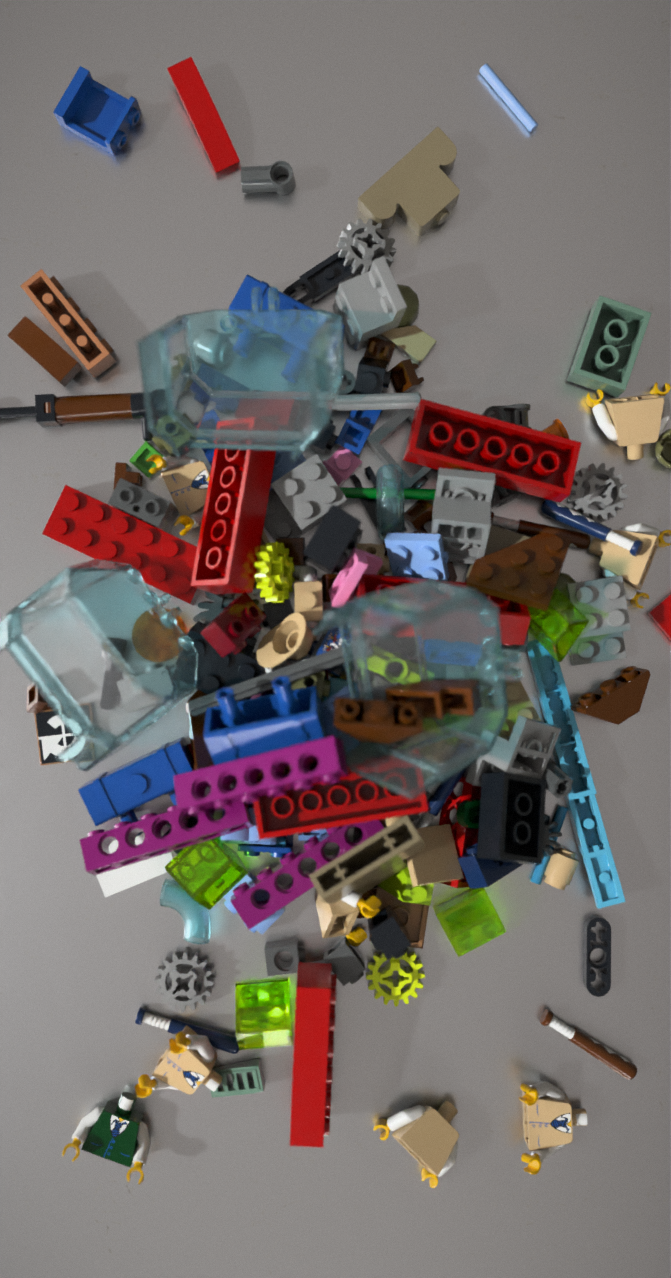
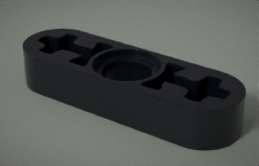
M592 915L584 923L583 981L589 993L596 997L606 995L611 987V926L600 915ZM596 922H599L604 927L603 930H599V939L604 941V944L600 942L590 943L591 940L596 941V933L591 930V927H596ZM596 948L604 951V958L600 962H593L590 959L591 952ZM591 967L598 969V976L603 981V983L598 985L597 989L591 984V982L596 980V972L593 969L590 970Z

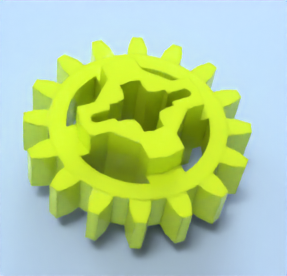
M266 543L260 546L261 552L256 554L258 562L254 563V566L257 568V573L254 574L257 583L256 587L257 589L261 588L260 596L265 597L266 602H284V599H289L288 592H293L292 585L295 581L294 577H292V573L295 571L293 557H288L289 549H284V543Z
M414 951L409 955L406 953L398 959L392 957L384 967H380L387 959L383 953L379 955L374 952L373 958L375 962L367 963V968L372 971L366 972V979L372 980L368 983V989H376L374 998L378 999L383 996L385 1005L388 1004L389 1000H393L395 1007L398 1006L401 999H403L405 1004H408L409 995L417 998L418 994L415 989H423V982L419 979L424 978L425 973L422 970H418L423 964L421 960L414 961L416 953ZM400 959L405 960L410 966H404ZM393 971H398L397 979H392ZM406 983H410L407 988L401 990L406 985ZM380 984H386L391 991L384 989Z

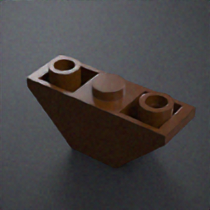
M636 666L624 668L620 672L621 674L614 679L606 680L599 685L598 689L581 695L577 702L570 705L572 711L619 725L640 711L651 674L649 670L637 668Z
M335 697L334 726L360 742L390 744L422 732L423 704Z

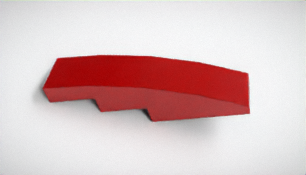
M192 57L168 67V73L201 145L206 151L214 172L218 173L240 162Z

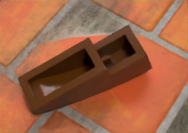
M26 316L7 335L64 387L83 368L70 354Z
M479 679L423 681L392 686L386 689L387 701L422 703L423 718L443 719L446 714L474 716L482 706Z

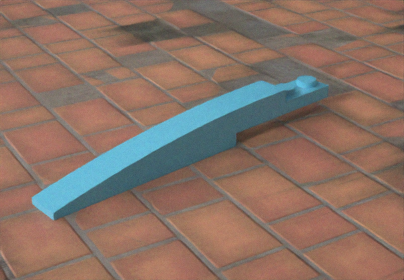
M552 636L529 641L526 650L544 722L561 729L552 753L555 763L558 764L557 767L573 780L572 790L567 796H564L579 853L582 854L596 906L597 908H603L626 902L595 794L597 793L574 712L570 708L571 702Z

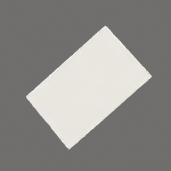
M145 833L135 838L136 845L144 841ZM117 840L109 845V853L115 852L118 848ZM170 852L96 876L106 898L177 869V866Z

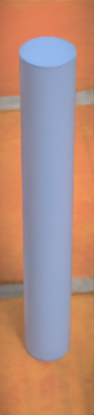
M487 63L483 65L479 70L482 76L529 132L534 131L538 123Z

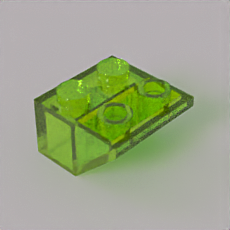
M217 838L184 848L164 867L193 900L208 910L249 873L238 854L226 844L221 843Z
M484 887L468 889L433 908L458 957L506 932Z
M289 979L236 984L235 1035L239 1050L294 1045Z

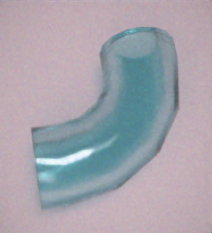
M394 464L383 465L376 473L377 532L381 540L385 539L387 533H405L403 470Z
M165 879L160 895V906L174 909L181 915L184 921L183 939L194 944L209 943L211 936L210 913L203 898L190 886L175 880Z

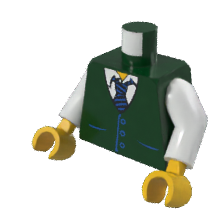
M123 1092L118 1103L108 1101L105 1107H96L83 1117L72 1136V1143L64 1147L62 1156H64L67 1148L73 1147L76 1150V1155L71 1162L75 1161L80 1154L79 1146L83 1144L81 1150L127 1167H131L133 1163L134 1167L130 1168L127 1172V1180L130 1182L131 1174L139 1172L141 1176L138 1184L140 1185L144 1180L142 1166L146 1165L151 1141L148 1127L142 1122L143 1113L133 1109L137 1097L132 1093Z

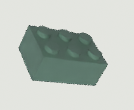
M600 295L592 306L567 381L596 391L599 389L604 394L618 398L626 390L652 313Z

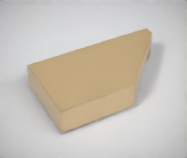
M416 325L393 328L381 333V337L388 342L396 344L395 347L418 364L423 362L436 344L435 339Z

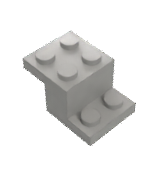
M384 256L373 260L370 271L340 283L333 305L336 318L342 320L345 325V338L349 344H353L356 351L365 348L369 338L398 327L407 308Z
M317 454L271 484L273 490L269 492L264 526L275 542L276 538H299L321 523L332 504L339 507L347 501V498Z
M439 468L432 509L431 534H441L444 552H448L449 555L448 562L474 564L476 559L484 557L491 526V499L495 485V473Z
M623 576L566 584L570 612L563 613L571 666L627 658L623 631H629L631 627Z
M519 715L511 736L485 730L465 781L481 787L482 774L507 772L542 779L561 729L554 725Z

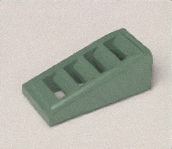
M260 1058L212 1068V1070L223 1077V1088H217L214 1092L210 1090L212 1098L263 1092L265 1089ZM247 1072H252L254 1081L249 1082ZM237 1073H242V1084L238 1082ZM228 1074H231L232 1076V1086L228 1085Z

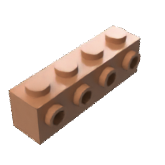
M40 269L20 285L94 378H97L116 362L111 356L114 352L112 347L104 338L99 341L94 334L98 330L88 318L82 320L78 315L81 309L71 296L65 299L61 294L64 288L54 275L49 279L44 271Z

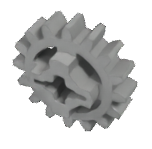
M359 218L356 224L349 222L347 228H343L337 247L340 248L338 256L346 258L343 264L345 267L349 265L353 267L351 273L354 274L357 270L361 271V274L370 271L373 260L384 256L388 267H390L394 260L393 256L396 253V249L392 247L395 239L388 238L390 230L382 231L381 223L374 226L372 225V219L369 218L367 223L364 224L362 219Z
M594 463L590 464L588 472L586 469L581 468L578 471L580 477L574 476L573 479L575 484L571 488L573 496L568 498V502L576 503L572 510L577 511L580 509L582 515H590V519L594 521L597 520L598 516L601 522L606 521L607 514L611 518L617 515L615 509L621 510L624 508L620 500L628 498L627 494L622 493V490L628 487V485L620 484L619 482L623 475L615 476L613 474L615 467H611L608 471L605 470V463H601L597 469ZM596 476H602L607 480H599ZM581 486L585 489L583 498L581 497ZM605 487L599 496L592 499L589 498L597 489ZM612 488L614 489V499L611 498ZM588 505L597 506L599 510L591 509Z
M188 950L184 951L183 956H180L175 951L173 953V960L166 957L163 961L165 966L160 965L157 969V972L161 975L156 976L154 983L161 985L157 988L156 994H164L161 1002L165 1003L169 1000L171 1002V1010L176 1005H180L181 1012H184L186 1006L189 1005L191 1010L194 1011L197 1007V1002L204 1005L206 1001L205 996H210L212 993V989L208 986H212L215 979L208 976L212 974L213 968H205L208 960L205 958L199 961L198 952L191 957ZM182 964H189L192 966H182ZM168 973L170 974L169 977L172 979V985L170 987L168 986L167 982ZM200 974L202 977V988L199 987L200 984L197 982L198 975ZM191 976L189 983L184 982L178 986L180 979Z

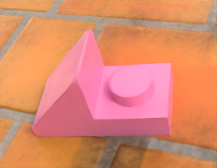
M341 446L327 461L324 460L322 462L339 487L362 465V461L356 455Z

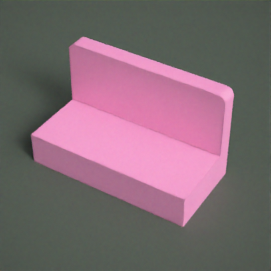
M354 547L328 591L331 605L342 610L347 601L354 604L355 589L363 574L376 575L383 564L382 558Z

